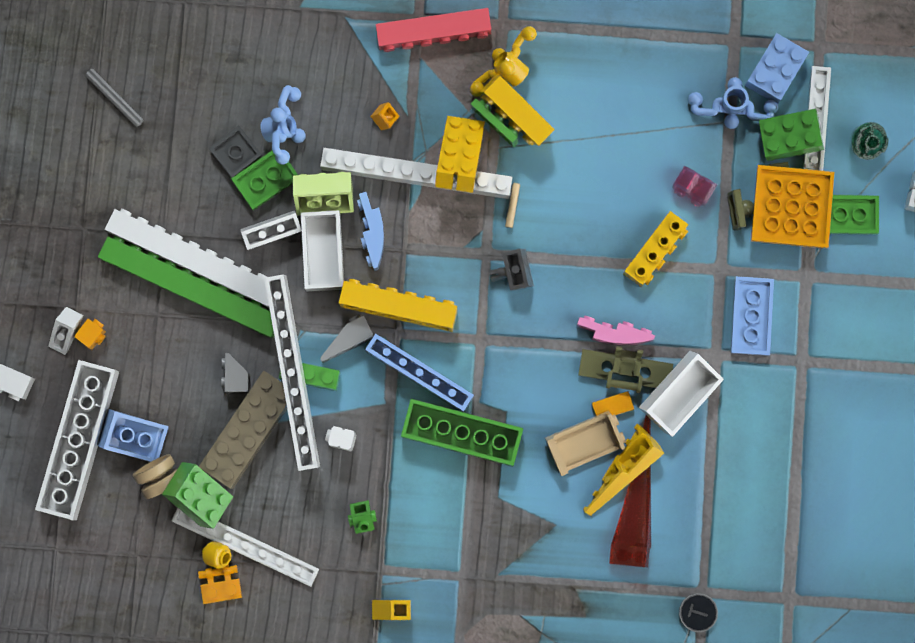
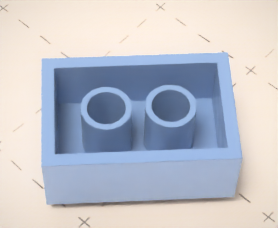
M776 33L745 86L766 99L775 100L779 103L809 51Z

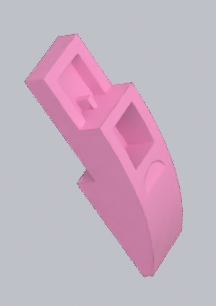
M589 316L580 317L577 323L578 327L594 332L592 340L606 344L637 345L651 342L655 338V335L651 334V330L646 328L638 330L633 328V324L625 321L618 323L616 329H613V325L602 322V325L594 322L595 319Z

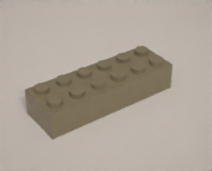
M262 372L199 465V468L230 489L236 486L287 410L282 382L267 372Z

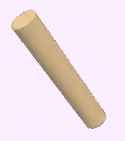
M513 183L505 224L507 228H513L520 184Z

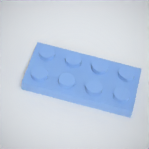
M735 277L731 353L770 356L774 279Z

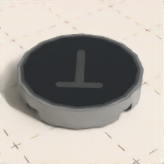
M695 593L682 601L679 607V617L687 629L693 632H704L714 626L718 617V609L711 597Z

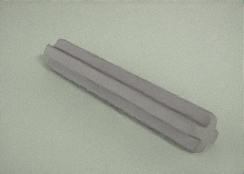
M90 69L86 73V77L136 127L142 124L143 119L94 69Z

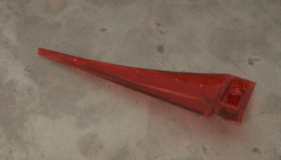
M646 415L643 428L651 435V419ZM651 465L629 483L611 543L609 564L648 568L651 548Z

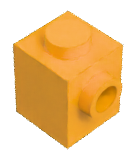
M87 319L74 337L93 350L97 344L100 345L106 337L104 335L106 331L102 329L104 325L98 320L94 319L92 321Z

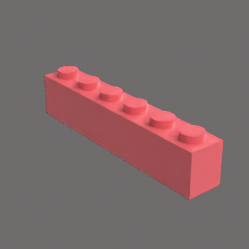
M488 8L378 23L376 24L379 50L391 52L395 50L394 48L400 47L402 49H411L414 45L426 47L431 46L435 42L447 44L455 39L467 41L469 37L486 38L491 34V23Z

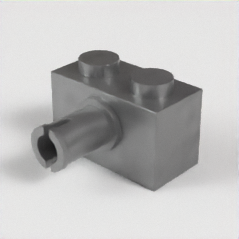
M520 248L503 252L505 267L489 271L490 275L498 274L490 277L492 282L508 278L510 290L534 286L526 249Z

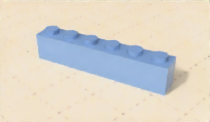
M376 333L365 349L370 355L463 413L474 397L472 393Z

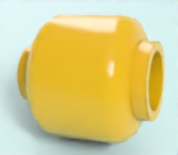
M212 541L203 548L202 558L206 565L222 569L230 563L231 552L227 545Z

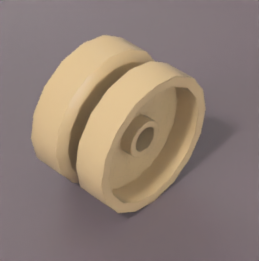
M171 454L161 456L149 462L133 474L137 484H145L141 491L146 499L162 494L176 473L177 469H172L175 462Z

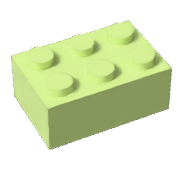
M351 172L319 173L313 175L300 174L293 176V196L297 216H301L302 212L339 210L340 213L354 212Z

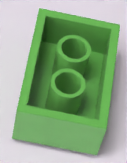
M816 108L759 120L767 161L824 150Z
M186 462L181 463L162 493L165 498L200 527L210 529L215 528L233 498L228 491L196 464Z

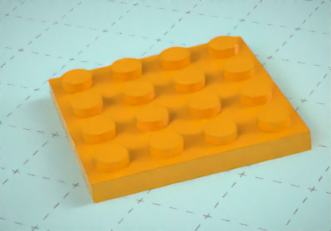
M757 165L751 242L827 249L829 247L835 172Z

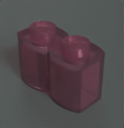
M684 166L672 188L675 189L674 193L678 196H687L691 199L690 202L698 207L701 205L705 207L717 184Z

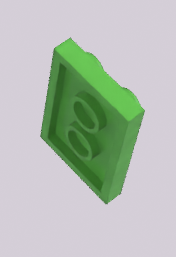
M475 98L471 103L472 109L514 148L519 143L518 133L510 125L506 127L503 118L496 112L493 115L485 101L481 100L479 102Z
M271 151L231 179L254 211L293 184V176L298 174L289 161L284 165L277 163L275 155Z
M833 195L830 234L878 235L879 196Z

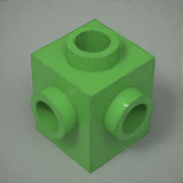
M369 500L350 504L351 515H348L350 527L354 526L355 533L375 530L373 522H377L375 510L371 511Z

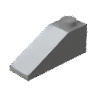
M356 315L349 319L350 322L345 325L320 359L323 363L372 340L374 335L364 316Z

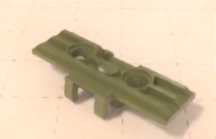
M616 346L615 354L582 349L578 376L607 380L606 388L609 389L610 387L641 393L642 386L657 388L673 370L674 364L642 359L643 350L633 352L622 350V347ZM605 361H609L612 364V370L609 372H605L601 368L602 363ZM646 367L650 370L648 378L641 376V368ZM612 373L637 377L638 380L637 383L612 379Z

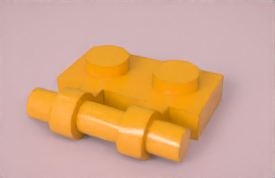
M228 564L222 569H212L210 567L204 571H198L199 579L207 578L208 584L200 585L203 604L242 598L240 579L232 580L231 574L238 573L237 565L229 566ZM224 575L225 581L214 582L215 576Z

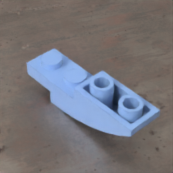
M363 192L359 194L360 199L357 202L360 211L364 210L366 217L362 218L365 229L369 228L370 230L363 232L364 237L360 239L363 248H367L369 256H366L369 267L373 266L374 271L379 269L383 254V222L380 209H371L367 193Z

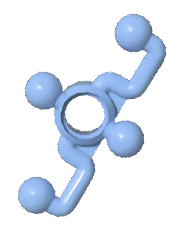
M733 77L728 81L727 91L723 97H718L713 101L712 109L699 108L703 102V97L700 93L693 92L688 97L691 111L695 115L715 116L719 112L727 113L724 124L729 129H735L739 125L737 114L747 115L750 120L759 121L774 117V113L779 108L775 100H767L764 103V110L767 115L754 113V104L749 101L748 93L742 88V81L737 77ZM733 95L737 96L741 100V106H731L727 98Z
M286 85L281 92L278 101L279 108L272 109L270 117L264 118L261 122V133L267 142H272L275 160L281 165L288 163L290 155L288 151L280 150V143L285 142L287 138H291L295 143H301L306 138L304 130L297 128L295 119L291 116L290 109L286 106L287 98L292 102H296L301 97V91L297 87H291L290 85Z

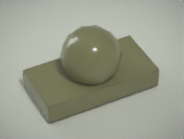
M736 189L727 194L734 231L747 227L745 218L753 215L754 204L750 200H742L740 189Z

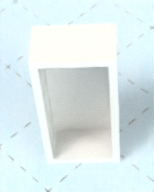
M340 211L302 212L301 226L306 292L342 290L344 268Z
M689 351L639 408L664 433L673 437L724 379L699 354Z

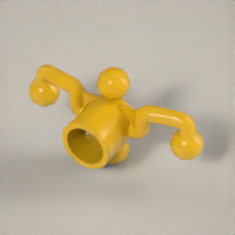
M531 26L523 28L514 41L510 52H506L502 48H496L492 52V59L495 61L494 70H488L471 84L470 93L473 96L480 97L483 95L480 92L484 88L483 83L495 75H500L513 87L519 85L526 78L529 67L517 57L521 52L520 46L523 41H533L536 38V29Z

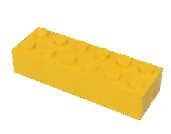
M355 279L343 282L339 299L341 308L453 332L458 311L453 301L443 300V302H438L435 300V297L424 295V298L416 296V293L405 291V294L398 292V289L387 287L384 290L380 289L379 285L368 283L366 286Z

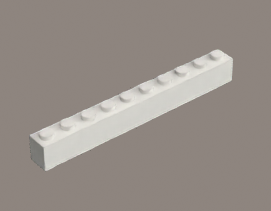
M323 148L320 166L323 171L336 173L351 172V175L438 188L435 187L438 165ZM477 171L472 194L509 199L512 177ZM454 174L453 191H457L456 185L458 175Z
M121 208L118 211L114 209L105 228L108 233L269 308L264 279L267 276L258 273V275L250 273L251 269L244 265L240 267L233 265L234 261L227 257L220 259L216 257L217 253L210 249L203 251L199 249L200 245L193 241L186 243L182 241L183 237L178 234L172 233V235L165 233L166 229L161 226L155 225V227L148 225L149 221L138 216L135 219L131 217L132 213Z
M283 274L266 277L264 279L298 471L320 467L287 276Z

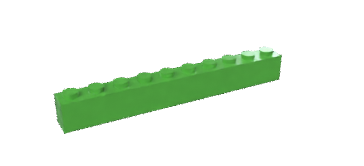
M114 236L113 239L107 237L98 255V258L273 339L274 330L270 308L268 310L261 308L262 304L255 300L248 302L244 300L245 296L240 293L234 292V294L227 292L228 288L220 284L214 286L210 284L211 280L203 276L199 278L192 276L193 272L186 268H183L181 271L175 268V263L168 260L162 262L158 260L159 256L151 252L145 254L141 252L142 248L131 244V246L123 244L125 240Z

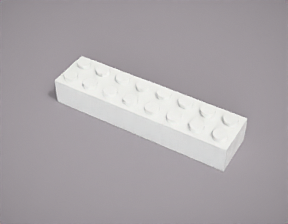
M78 360L35 510L70 520H77L119 371Z

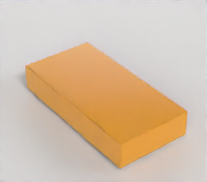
M629 391L592 402L596 416L606 411H609L612 415H619L634 410Z

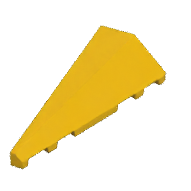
M639 424L635 425L634 429L636 431L632 438L626 439L625 444L627 446L620 455H616L603 476L602 481L604 483L599 491L595 490L593 492L594 499L587 507H584L583 510L588 515L594 514L664 454L659 443Z

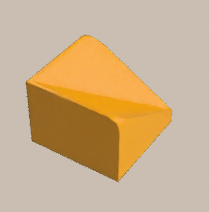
M387 102L379 105L370 117L380 130H386L391 128L400 116L391 104Z

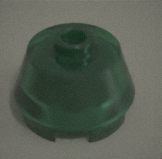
M867 122L853 130L850 142L854 153L859 158L871 160L886 151L889 139L881 125L875 122Z

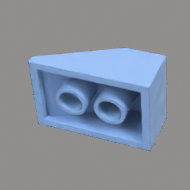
M108 409L98 446L109 451L151 462L160 457L168 426Z

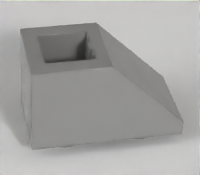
M225 353V358H222V369H225V377L221 379L222 389H225L226 393H249L250 374L231 354Z

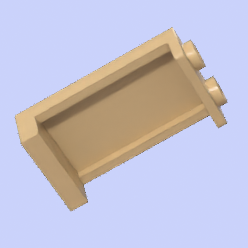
M606 411L545 437L561 476L568 474V471L608 453L618 449H625L624 443H626V439L623 433H619L616 427L619 425L615 414L612 415L609 411Z

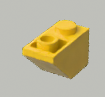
M372 600V620H411V600Z

